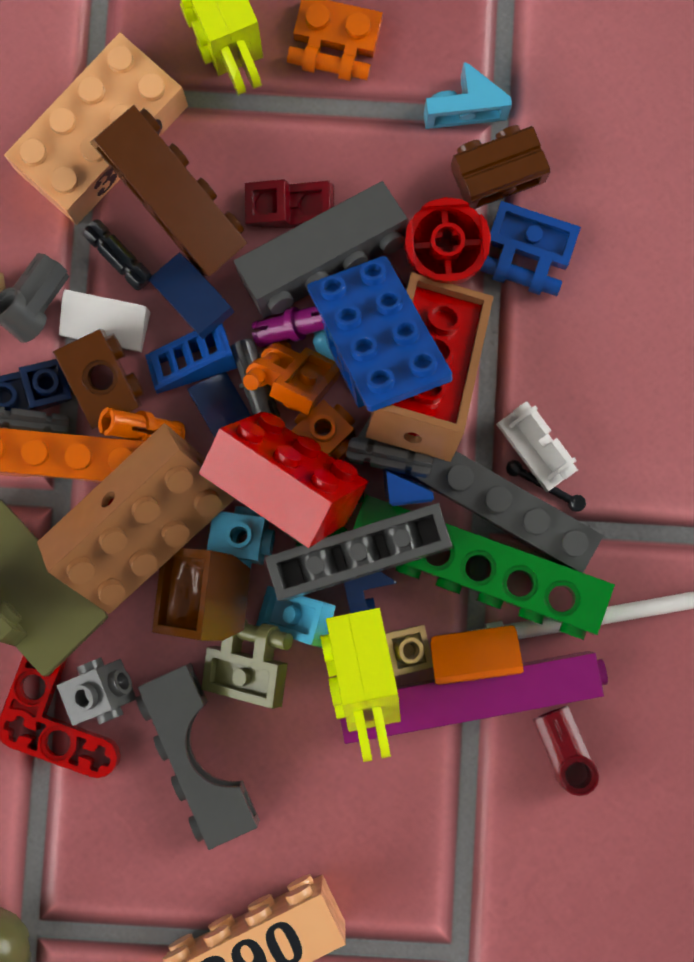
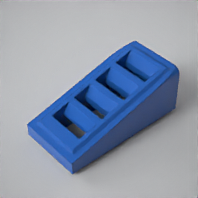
M223 323L203 340L193 331L145 355L157 394L237 368ZM216 346L217 351L210 354L208 348ZM200 351L202 359L195 362L192 353ZM184 356L187 366L179 369L176 358ZM168 361L172 373L164 377L160 363Z

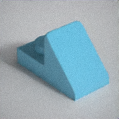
M467 62L463 63L461 72L462 94L457 95L455 91H441L434 94L431 98H426L425 129L505 121L512 107L511 96Z
M267 586L256 626H260L263 623L275 625L280 628V631L292 634L294 640L322 648L320 636L328 634L326 618L333 617L336 606L306 596H300L287 601H278L274 587Z

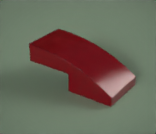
M285 179L245 183V224L247 226L295 228L334 207V185L330 180L289 184Z

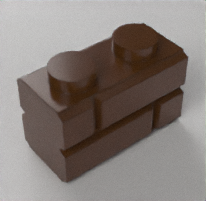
M518 125L507 127L496 134L495 140L481 144L480 140L469 141L457 149V154L453 155L451 170L457 186L460 188L461 196L464 201L470 204L469 207L473 209L543 184L550 174V166L544 151L541 149L536 131L532 126L520 130Z

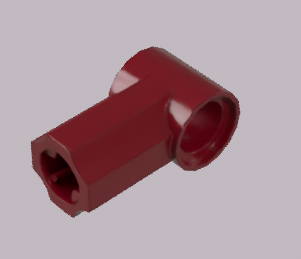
M566 705L534 718L533 721L553 766L559 785L570 794L576 796L588 795L594 791L599 781L598 768L590 758L569 706ZM581 762L587 769L585 781L580 785H569L565 776L567 768L573 763Z

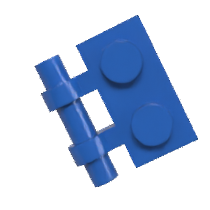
M501 201L490 231V245L500 248L502 251L499 259L488 256L480 271L493 275L492 280L501 283L508 280L528 287V292L537 295L544 292L557 297L562 280L547 276L550 265L566 270L581 227ZM514 253L536 260L535 270L532 271L511 264Z

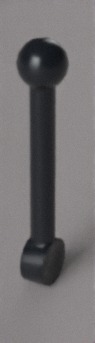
M511 460L507 463L506 471L510 476L515 477L519 475L544 489L532 473L522 468V464L519 461ZM557 487L548 491L567 502L569 509L574 512L582 511L586 506V500L581 495L571 496Z

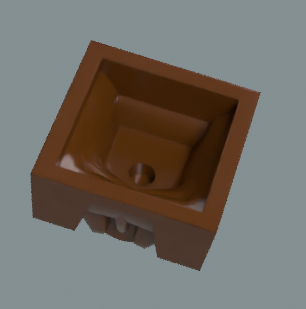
M181 548L159 568L152 632L200 641H219L243 631L251 568L232 554L212 550Z

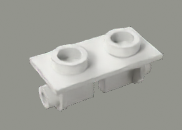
M526 401L511 414L496 423V425L544 490L548 492L578 471L574 465V462L577 460L569 455L558 438L553 440L548 433L552 430L537 412L538 408L536 405L531 407Z

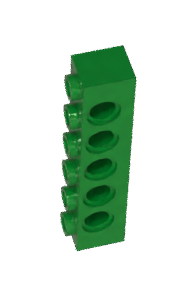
M365 495L353 529L401 515L411 510L400 506H392L386 501ZM446 524L453 549L450 550V558L445 564L434 566L428 563L425 558L396 566L395 571L416 579L420 578L421 572L437 577L435 586L460 594L462 587L479 593L476 601L497 609L502 608L503 602L520 608L517 616L541 625L544 618L561 623L560 632L584 640L586 633L598 635L615 584ZM474 557L484 558L490 564V575L483 581H474L466 573L465 566ZM523 572L530 578L531 589L527 595L515 596L509 591L507 579L510 574ZM555 587H564L572 595V604L564 612L556 611L549 603V594Z

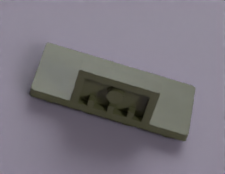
M0 499V642L16 646L42 676H49L107 620L108 614L48 573L37 544L39 539Z

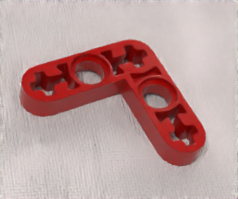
M23 655L0 715L1 742L9 748L89 777L101 778L110 774L118 766L121 756L115 741L106 736L75 725L72 726L70 723L46 715L67 659L49 676H42L34 667L30 666L31 663ZM31 674L40 676L45 682V692L39 699L29 698L23 690V683ZM22 717L24 718L23 726L28 729L37 731L40 729L41 723L45 724L46 727L39 735L37 747H35L32 743L36 740V736L23 734L16 739L13 737L15 730L9 727V723L17 721ZM56 730L67 733L71 741L68 752L62 755L55 754L48 746V737ZM81 738H84L86 743L82 746L83 749L96 751L100 746L106 748L105 756L110 758V763H104L99 768L93 766L95 759L91 756L81 754L78 756V762L72 760V758L80 748Z

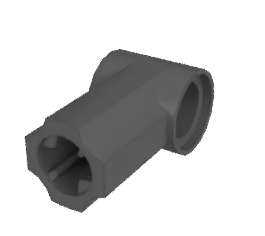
M37 253L16 284L0 292V325L21 343L33 340L43 330L47 320L44 312L68 280V271L59 262L51 259L46 254Z

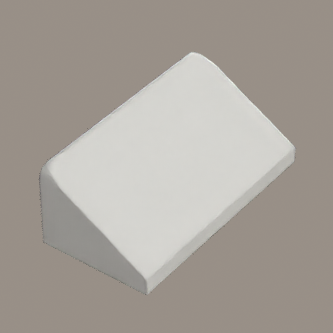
M64 289L59 335L78 340L98 329H103L107 336L115 334L122 349L142 353L151 312L143 305Z

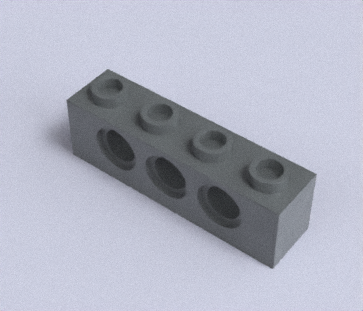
M436 503L324 538L310 548L302 545L265 557L277 600L287 601L453 549L440 505Z

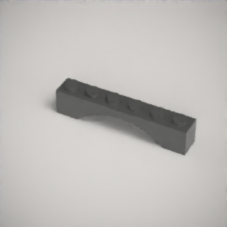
M369 417L357 438L367 439L369 444L374 445L376 440L365 437L370 421ZM457 451L451 462L433 457L431 474L427 478L413 476L411 471L405 470L404 474L399 473L478 515L547 560L582 573L604 536Z

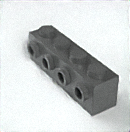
M381 181L233 261L241 282L263 319L272 314L284 313L295 302L308 296L307 285L309 283L376 259L383 254L395 253L405 244L408 218L384 182Z

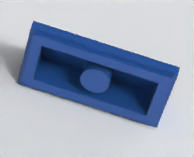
M383 469L385 497L392 506L427 503L434 500V493L429 488L397 472Z

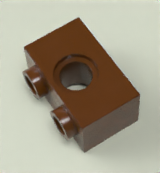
M98 329L53 351L92 430L98 427L99 416L106 407L130 412L142 406L138 398L144 396V392L133 372L126 375L119 359L125 357V354L114 333L107 336L103 329ZM98 365L109 367L113 373V383L106 390L98 389L91 381V373Z

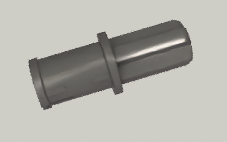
M243 339L231 346L242 382L246 375L247 367L254 360L260 358L255 342L252 339ZM243 383L239 384L240 389H244L248 398L252 415L259 412H267L278 417L281 416L274 398L269 396L271 391L270 385L258 387L256 390H248Z

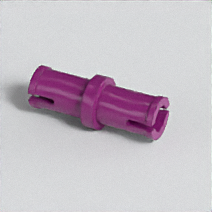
M316 306L301 310L297 307L286 309L283 315L254 321L252 329H260L261 331L253 332L252 336L257 346L263 348L272 343L288 339L294 342L304 340L307 334L322 331L324 327Z

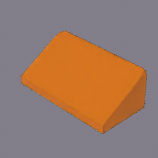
M513 625L431 637L430 644L435 683L438 685L521 674L524 672L517 630Z

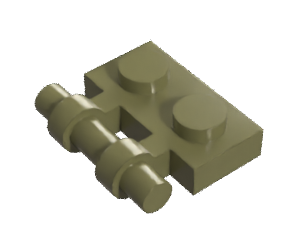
M245 619L243 631L222 640L221 647L212 646L206 648L201 690L271 709L282 707L288 663L273 660L276 648L286 651L291 648L293 643L292 634L282 632L278 626L263 623L260 626L248 624V621ZM244 640L254 643L253 655L241 652Z

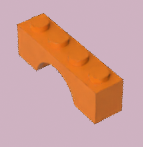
M0 428V475L51 477L101 483L145 441Z

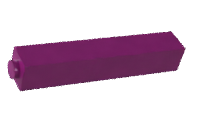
M585 651L523 663L524 672L521 674L442 685L436 684L435 679L397 686L401 722L385 725L387 737L604 697L602 685L608 684L603 659L597 660L596 653ZM346 718L340 719L344 743L359 742L358 732H349ZM366 728L368 739H377L376 728Z

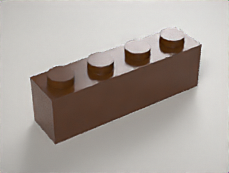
M133 105L92 139L90 143L203 276L210 277L247 244L246 240L241 236V233L245 230L232 213L227 211L223 214L214 203L217 195L210 185L202 178L196 181L186 169L189 161L183 152L173 143L168 146L158 135L157 132L161 130V127L156 119L145 108L139 111Z

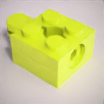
M180 0L182 13L188 27L193 28L197 39L196 44L205 65L212 62L218 76L228 72L238 96L246 93L239 67L243 66L253 89L262 86L259 73L254 64V61L263 58L257 18L249 0Z
M380 608L326 618L329 634L321 635L320 639L328 675L333 677L328 678L336 718H346L348 731L358 732L363 762L372 761L366 729L371 727L376 728L381 758L391 757L385 725L401 722L399 696Z

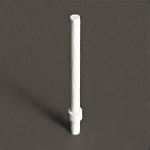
M694 591L608 606L601 625L694 609ZM544 618L542 625L529 620L505 625L502 621L484 624L482 629L513 625L516 627L519 640L559 633L561 623L548 618Z

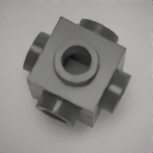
M102 658L95 659L76 667L79 676L56 685L72 726L96 717L99 725L123 715L122 705L136 700L131 678L126 672L121 659L104 665Z

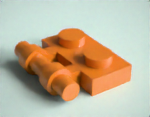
M301 0L293 37L295 41L308 44L306 49L290 46L287 63L302 66V71L315 73L317 69L338 74V79L351 81L352 77L367 81L371 64L356 61L357 54L371 58L374 57L383 12L330 0ZM321 47L344 51L342 57L320 53Z
M287 341L270 344L262 352L261 358H257L247 367L246 375L243 378V385L248 390H256L258 387H264L268 384L272 386L269 394L270 397L282 402L285 407L309 415L338 380L341 372L335 361L307 347L301 353L292 350L291 345Z

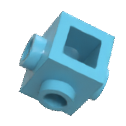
M235 506L234 513L221 511L211 521L207 550L232 554L249 568H251L252 563L263 565L265 555H272L275 530L269 529L270 522L260 517L259 514L250 508ZM247 534L246 540L239 543L240 537Z

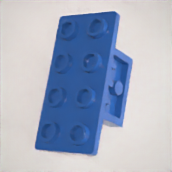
M386 256L370 260L307 285L308 292L322 318L328 348L358 408L366 406L369 412H373L453 380L451 369Z

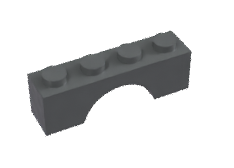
M189 663L138 686L141 695L136 697V701L143 718L146 721L150 719L153 721L158 733L153 739L163 761L169 759L176 774L171 777V782L180 801L187 800L193 816L189 817V824L198 842L204 840L208 850H211L258 828L260 819L243 781H227L212 776L200 766L193 754L190 740L192 725L197 714L208 701L204 691L201 690L202 687L193 666Z

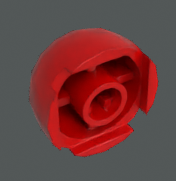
M443 197L427 202L421 207V210L415 213L407 225L404 248L410 266L417 274L423 275L434 282L458 285L469 280L480 271L490 251L491 234L482 214L479 215L475 209L469 207L470 204L462 199Z

